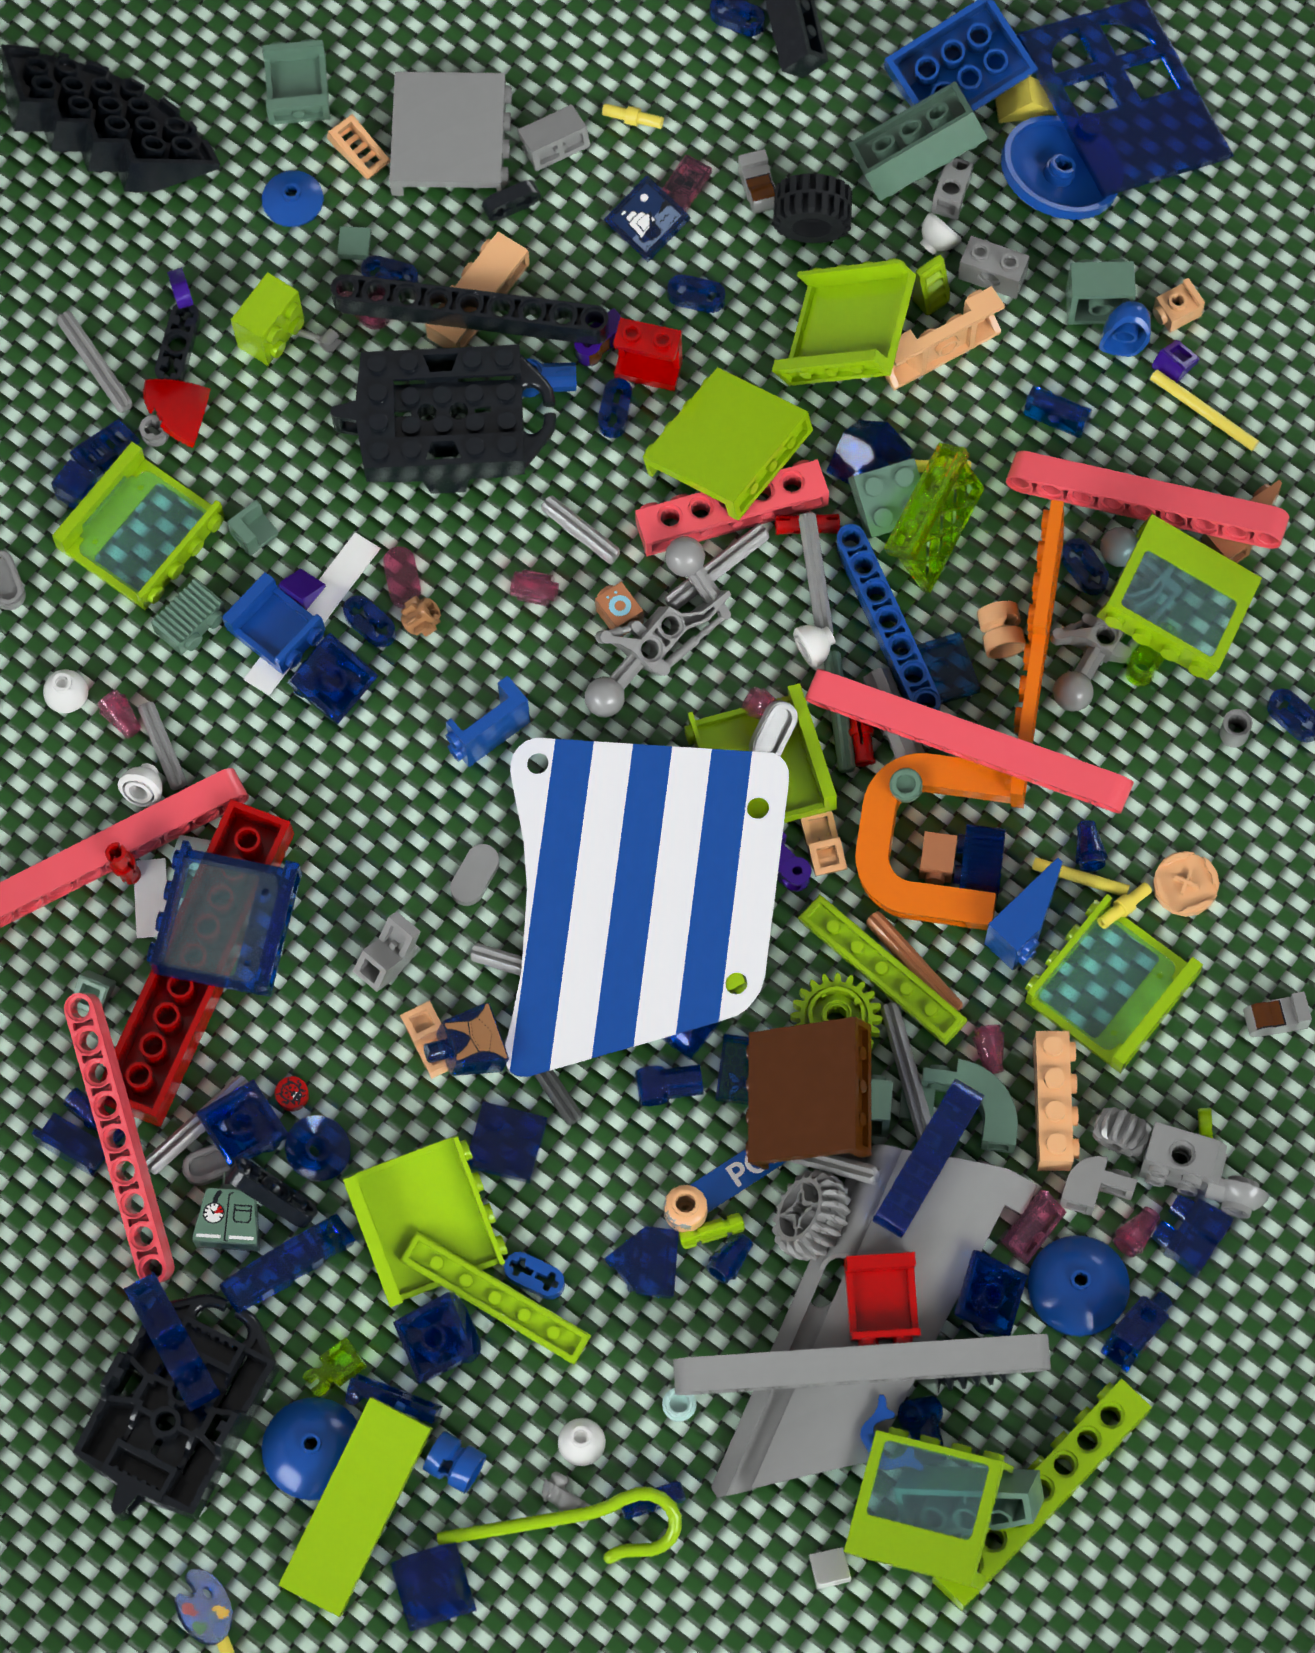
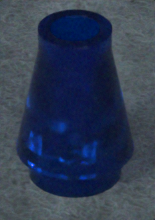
M1090 820L1082 821L1077 824L1075 861L1083 871L1092 872L1100 870L1106 865L1107 852L1098 833L1096 823Z
M737 1233L731 1241L709 1257V1264L706 1266L708 1272L716 1280L727 1284L730 1280H735L749 1251L754 1246L753 1242L746 1235Z

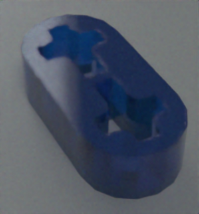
M711 0L710 17L714 23L749 37L757 36L763 31L765 16L762 9L743 0ZM724 6L728 7V10H725L723 14L718 12V9H722ZM751 17L756 18V22L753 21L751 25L746 24V20H750Z
M373 255L367 257L361 264L362 276L400 281L399 278H403L406 274L410 276V280H406V282L419 283L417 269L408 263ZM375 267H380V272H377L375 276L370 275V271H373Z
M676 275L668 282V298L676 306L715 313L720 311L725 305V289L716 281L688 275ZM680 286H685L686 291L682 295H677V290H679ZM710 292L716 293V298L713 299V302L707 301V296L710 295Z
M614 378L604 388L598 415V427L601 434L608 438L620 437L627 427L632 403V387L625 379ZM617 389L623 390L619 404L614 403V393H616ZM612 412L616 413L617 423L614 424V427H608V421L611 419Z
M1080 538L1068 540L1062 550L1064 566L1086 594H1102L1106 590L1109 581V573L1106 567L1085 540ZM1072 549H1074L1075 552L1082 551L1081 560L1083 564L1076 556L1072 558L1070 557ZM1087 570H1089L1093 577L1100 576L1098 585L1094 581L1088 583L1089 573Z
M356 595L346 600L343 607L344 616L347 623L376 647H388L393 643L396 637L394 622L364 596ZM363 607L364 615L367 619L365 620L359 614L353 617L352 608L360 609ZM374 623L380 629L386 626L387 635L379 634L376 637L375 628L372 624Z
M1289 689L1274 691L1267 705L1269 715L1297 740L1306 743L1314 741L1315 711ZM1287 700L1289 702L1288 709L1282 708L1279 710L1276 708L1278 701L1283 702ZM1311 721L1313 723L1312 730L1307 729L1303 731L1300 729L1302 722L1306 724Z
M673 1482L655 1488L665 1492L676 1504L686 1500L681 1482ZM637 1501L622 1507L621 1511L624 1519L627 1520L661 1510L662 1508L650 1501Z

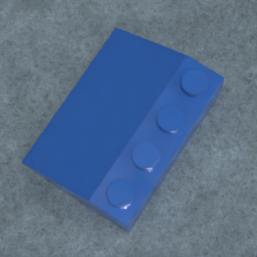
M976 0L884 59V69L911 107L956 81L973 112L1039 70L994 0Z

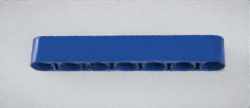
M856 524L844 525L837 533V553L903 698L919 704L930 703L934 706L933 709L941 711L940 694L864 530ZM853 540L858 542L859 544L853 547L846 546L844 543L846 541ZM860 567H867L871 571L862 574L856 570ZM872 594H880L883 596V599L873 601L868 597ZM892 621L896 625L892 628H885L881 623ZM898 648H904L908 653L901 656L893 651ZM915 675L920 677L921 681L910 683L906 678Z

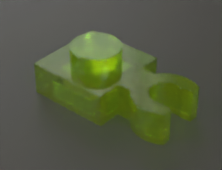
M345 1337L319 1357L323 1364L320 1368H311L302 1377L309 1384L319 1379V1383L311 1391L317 1397H320L327 1393L330 1383L334 1381L341 1387L367 1367L351 1341Z

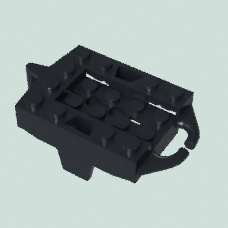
M520 345L361 352L356 400L333 406L330 411L334 430L337 433L359 436L366 482L398 483L421 481L431 494L466 492L470 479L525 475V469L550 440L556 425V414L549 412L543 415V426L537 433L529 434L524 431L522 392L525 389L535 388L542 395L543 406L545 407L555 406L556 400L553 388L549 382L520 353ZM516 376V379L463 382V378ZM394 381H424V384L394 385ZM490 408L491 412L475 413V409ZM411 412V416H396V413ZM457 413L466 414V417L463 419L453 418ZM428 414L435 416L429 421L421 419L424 415ZM435 457H457L446 459H434Z
M200 1294L164 1303L156 1301L128 1351H119L100 1384L101 1399L72 1453L78 1460L117 1486L111 1510L119 1520H128L143 1502L196 1521L201 1515L280 1370L261 1323L245 1307L240 1305L234 1315V1318L244 1323L248 1332L246 1340L240 1343L197 1321L198 1313L205 1308H215L224 1312L230 1302L229 1299L215 1294ZM247 1356V1358H246V1360H245L243 1366L241 1367V1369H240L238 1375L236 1376V1378H235V1380H234L232 1386L230 1387V1389H229V1391H228L226 1397L224 1398V1400H223V1402H222L220 1408L218 1409V1406H219L221 1400L223 1399V1397H224V1395H225L227 1389L229 1388V1386H230L232 1380L234 1379V1377H235V1375H236L238 1369L240 1368V1366H241V1364H242L244 1358ZM200 1364L204 1368L198 1379L193 1376ZM134 1370H136L143 1379L133 1397L120 1396ZM183 1386L191 1387L192 1394L187 1400L180 1401L176 1399L175 1395L179 1388ZM171 1416L176 1419L175 1426L171 1430H159V1423L164 1417ZM217 1430L221 1434L214 1446L210 1440ZM157 1440L162 1442V1445L157 1454L154 1455L151 1452ZM198 1442H199L200 1444H199L198 1448L196 1449V1451H195V1453H194L192 1459L190 1460V1462H189V1464H188L186 1470L184 1471V1473H182L183 1470H184V1468H185V1466H186V1464H187V1462L189 1461V1459H190V1457H191L193 1451L195 1450V1448H196V1446H197V1444H198Z

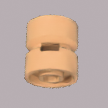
M993 602L981 607L977 611L980 631L986 633L982 640L985 654L988 658H1008L1024 651L1026 640L1023 629L1018 626L1021 624V618L1016 602Z

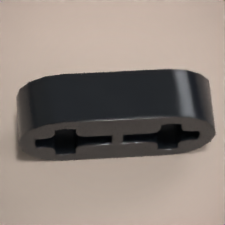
M525 180L488 196L482 202V208L490 221H497L533 206L540 200L541 194L533 180Z

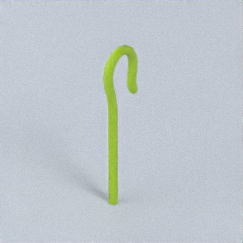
M635 1487L591 1506L437 1532L438 1545L442 1546L578 1523L605 1516L637 1501H650L658 1504L668 1517L666 1533L659 1540L651 1543H629L611 1548L604 1554L603 1559L607 1564H613L623 1558L653 1557L666 1552L677 1542L681 1533L682 1515L676 1502L665 1492L652 1487Z

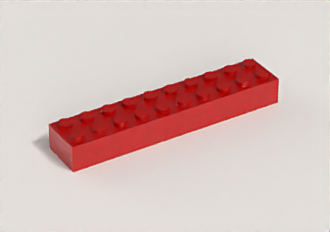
M230 799L115 1047L133 1117L158 1127L162 1126L294 837L290 821ZM105 1069L100 1082L106 1079L107 1069ZM111 1096L107 1097L104 1105L116 1110L115 1099Z

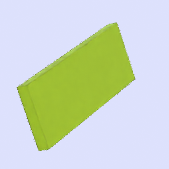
M373 1397L369 1398L281 1578L279 1586L338 1617L342 1616L433 1429L432 1427Z

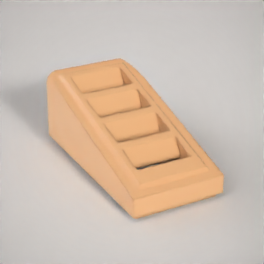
M353 114L328 132L327 139L367 180L390 163V158ZM351 131L354 135L345 141L342 137ZM359 139L362 144L352 150L350 146ZM368 148L370 152L360 159L357 155ZM376 156L379 161L370 168H367L365 163Z

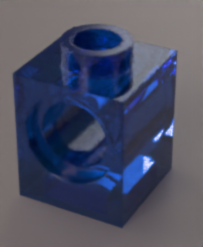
M70 459L51 484L56 498L75 509L98 481L95 474Z

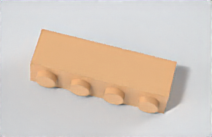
M498 231L492 239H487L483 243L479 251L480 255L474 262H469L465 266L461 274L462 278L455 286L451 285L450 287L507 294L530 265L529 251ZM441 303L438 308L444 307L445 304ZM467 307L464 311L473 312L477 308ZM425 324L427 338L443 348L466 347L478 331Z

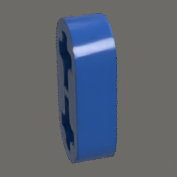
M514 1252L505 1260V1275L514 1285L547 1300L556 1299L563 1293L565 1288L564 1276L556 1267L523 1252ZM521 1261H524L525 1269L532 1272V1275L520 1272L518 1276H514V1269L511 1265H518ZM551 1275L555 1276V1283L558 1287H550L548 1291L544 1290V1283L536 1279L537 1276L544 1279H549Z

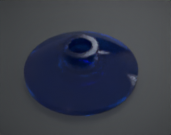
M313 1115L302 1118L291 1127L285 1140V1154L290 1166L297 1174L311 1181L333 1179L345 1169L350 1158V1142L346 1132L336 1121L325 1116ZM310 1146H315L319 1150V1156H313L310 1153Z

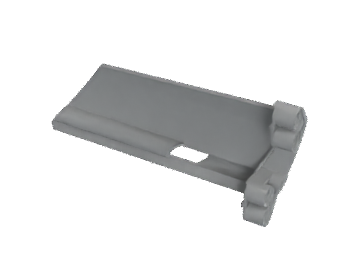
M873 1145L872 1156L859 1158L851 1153L836 1154L879 1167L882 1174L879 1177V1182L875 1185L846 1177L843 1185L848 1188L847 1196L851 1198L847 1206L851 1212L845 1219L848 1224L842 1228V1237H837L835 1240V1248L829 1247L826 1256L820 1255L816 1261L810 1259L770 1352L858 1346V1341L850 1342L845 1274L830 1304L824 1307H815L811 1302L827 1263L835 1258L845 1259L846 1256L915 1252L916 1266L914 1267L918 1325L921 1329V1336L913 1338V1342L935 1341L1003 1208L1005 1207L1020 1213L1022 1216L1025 1215L1037 1185L1010 1169L998 1167L985 1161L979 1160L975 1162L955 1157L904 1150L888 1145ZM892 1339L879 1340V1345L893 1344ZM915 1380L753 1391L711 1485V1489L716 1497L720 1498L791 1479L867 1463L869 1452L861 1440L860 1433L863 1424L876 1411L878 1397L884 1395L887 1400L888 1409L897 1416ZM895 1418L880 1422L875 1427L874 1433L876 1430L888 1433L889 1427L892 1426Z

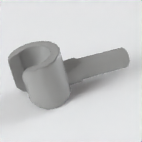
M330 328L323 336L300 329L297 333V336L318 343L328 353L333 352L341 344V340L338 339L339 334Z

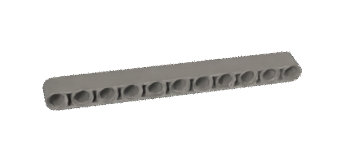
M1029 1334L687 1357L674 1359L673 1369L675 1395H699L1041 1372L1051 1370L1048 1334Z

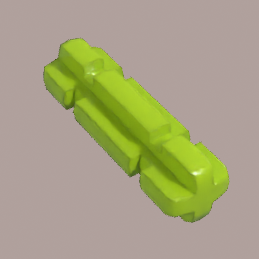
M734 1213L726 1216L727 1219L722 1220L721 1217L705 1222L695 1231L679 1232L681 1245L684 1249L696 1247L698 1242L705 1244L728 1237L727 1233L730 1232L732 1235L741 1233L745 1230L743 1218L740 1213Z

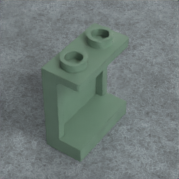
M304 39L301 42H273L270 45H263L262 52L267 93L266 110L269 124L330 120L326 56L323 41Z

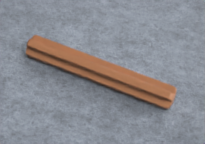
M879 911L870 915L866 920V925L904 966L959 1011L963 1005L962 1001Z

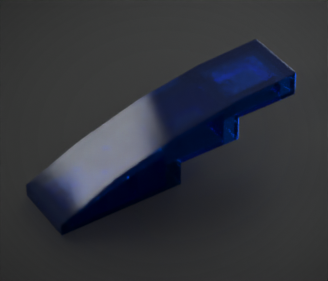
M335 1214L256 1259L221 1282L219 1287L235 1311L239 1313L290 1287L295 1279L321 1267L326 1259L352 1247L356 1240L339 1215Z
M153 1272L124 1288L188 1409L192 1411L221 1395L155 1273Z

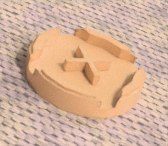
M1183 851L1173 853L1163 859L1155 872L1153 889L1155 897L1163 908L1172 914L1187 917L1199 915L1209 909L1217 897L1220 882L1217 870L1208 859L1195 855L1194 852Z

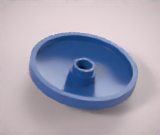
M1045 115L1029 118L1021 122L1010 132L1001 153L1002 171L1011 189L1034 209L1056 218L1081 220L1097 216L1112 205L1122 185L1123 170L1119 157L1113 147L1094 129L1070 118Z

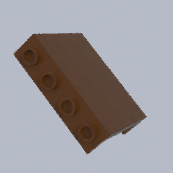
M849 1017L749 1032V1044L746 1049L749 1060V1076L746 1080L748 1091V1109L746 1111L748 1142L746 1143V1155L748 1163L763 1170H769V1163L844 1153H851L859 1158L872 1156L871 1025L857 1017Z

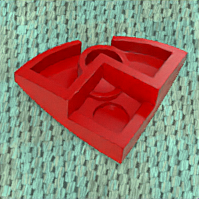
M145 380L143 397L148 412L152 414L155 409L158 419L162 422L160 427L177 441L193 448L211 389L178 380Z

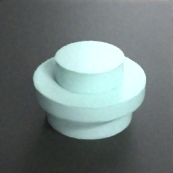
M675 1388L669 1390L662 1401L664 1414L675 1422H683L690 1419L696 1410L695 1396L675 1395Z

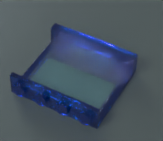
M183 840L181 849L175 850L173 855L172 869H175L172 881L168 880L165 885L164 900H167L164 912L159 911L155 930L159 932L156 943L151 942L149 946L147 962H150L154 974L271 997L302 876L299 863L286 860L285 866L282 868L192 850L190 842Z

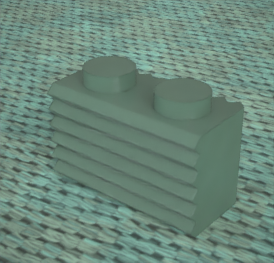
M194 578L178 596H175L174 600L170 601L169 605H166L165 609L157 614L156 618L152 619L151 624L154 632L182 656L187 650L193 651L199 646L203 639L202 635L209 628L215 629L222 623V616L226 609L224 602L198 579Z

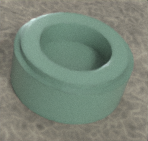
M910 768L897 770L892 775L889 783L893 797L904 803L916 800L921 795L923 789L920 775Z

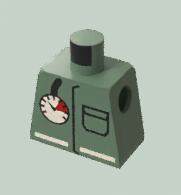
M226 1171L223 1175L222 1189L207 1188L205 1191L192 1240L196 1248L260 1252L257 1201L234 1187L229 1182Z

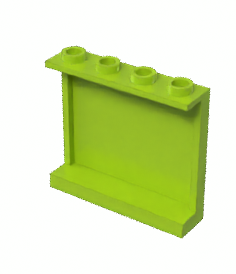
M896 258L880 262L866 261L862 264L848 266L838 265L837 267L824 269L813 268L812 270L798 272L797 276L808 285L789 358L774 360L772 372L789 386L890 376L916 274L902 260Z
M717 367L710 377L704 379L695 395L684 403L682 410L673 421L667 423L663 433L657 440L647 447L643 460L649 476L653 477L659 470L724 503L728 516L739 521L811 434L813 428L808 411Z
M800 683L788 686V696L698 720H695L693 712L688 713L689 725L684 726L688 745L694 744L695 748L749 751L750 739L766 707L778 700L791 704L797 711L798 720L780 756L789 770V786L784 823L837 809L835 788ZM754 798L747 806L748 814L756 819L764 817L769 810V805L763 798Z
M457 1135L342 1178L390 1307L403 1303L405 1299L441 1286L399 1261L416 1231L481 1270L497 1264H505L503 1255L508 1254L502 1236H495L491 1224L496 1222L490 1203L485 1205L482 1203L479 1192L484 1190L478 1171L471 1173L467 1160L473 1158L466 1139L459 1141Z

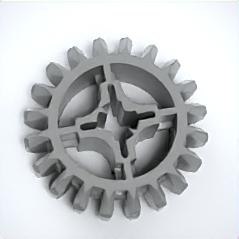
M815 1169L813 1172L806 1170L803 1176L797 1175L794 1184L788 1183L787 1192L781 1194L782 1200L779 1205L775 1206L778 1210L777 1215L772 1219L776 1223L772 1229V1232L776 1235L774 1242L780 1246V1249L785 1254L798 1260L808 1261L812 1259L816 1261L820 1255L826 1256L829 1247L835 1248V1240L837 1237H842V1228L848 1224L845 1221L846 1216L851 1212L847 1207L851 1198L847 1196L848 1188L843 1185V1181L830 1173Z

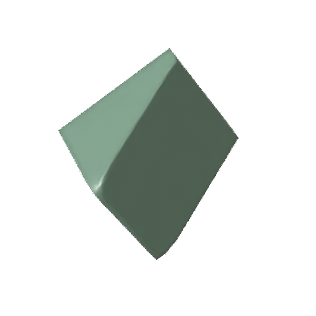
M86 970L79 974L73 994L91 993L96 995L100 999L104 1010L115 988L116 981ZM85 999L80 1000L77 1008L89 1012L88 1002Z

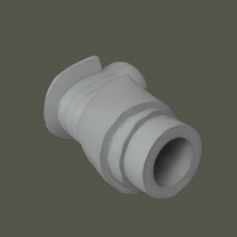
M555 1471L551 1474L550 1480L545 1479L542 1488L544 1502L549 1501L554 1504L555 1507H558L559 1511L591 1506L586 1501L564 1489L569 1482L567 1476Z

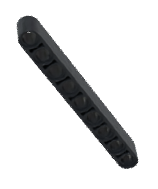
M341 274L331 283L333 305L335 309L344 314L585 344H600L609 335L608 313L603 307L598 305L350 274ZM344 291L352 292L347 297L340 296ZM375 295L383 296L382 299L376 301L370 299ZM405 299L414 300L411 304L401 303ZM436 303L445 304V306L442 308L433 307V305ZM467 307L477 308L473 312L464 311ZM501 310L508 312L504 316L495 315L497 311ZM530 314L539 316L535 320H529L526 317ZM561 318L569 319L570 322L566 324L558 323L557 320ZM592 322H598L602 324L597 328H592L588 326V324Z

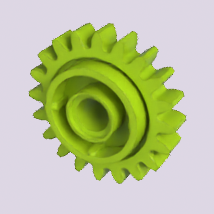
M837 972L834 981L830 982L827 975L822 974L821 985H818L816 981L811 979L809 982L811 991L809 992L801 988L799 995L802 1000L793 1001V1008L799 1011L791 1013L790 1020L798 1023L794 1026L829 1021L827 1017L830 1014L840 1013L844 1018L857 1017L870 1024L871 1037H879L880 1030L875 1026L882 1024V1016L874 1014L880 1011L881 1004L870 1003L875 998V992L870 991L864 994V981L857 986H853V975H850L846 982H842L840 973ZM871 1039V1049H872V1048H873V1045H874V1042H873V1040Z

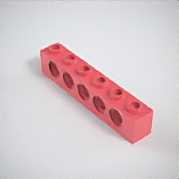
M818 459L813 461L801 460L794 463L791 467L781 469L762 492L767 494L769 498L766 500L756 499L739 521L728 516L724 503L702 492L692 495L679 494L667 502L660 504L651 502L643 505L640 509L635 510V521L646 557L665 552L669 544L680 536H689L700 542L754 527L757 524L775 521V515H796L828 506L829 490ZM787 485H796L800 489L790 492L785 487ZM698 510H704L708 515L697 517L693 513ZM675 519L678 523L673 526H667L663 521Z

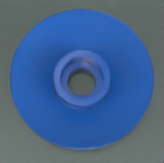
M295 170L285 171L274 176L266 184L262 193V205L266 215L273 222L285 227H298L311 222L321 211L324 200L323 191L318 181L305 172ZM288 192H297L294 196L286 195Z

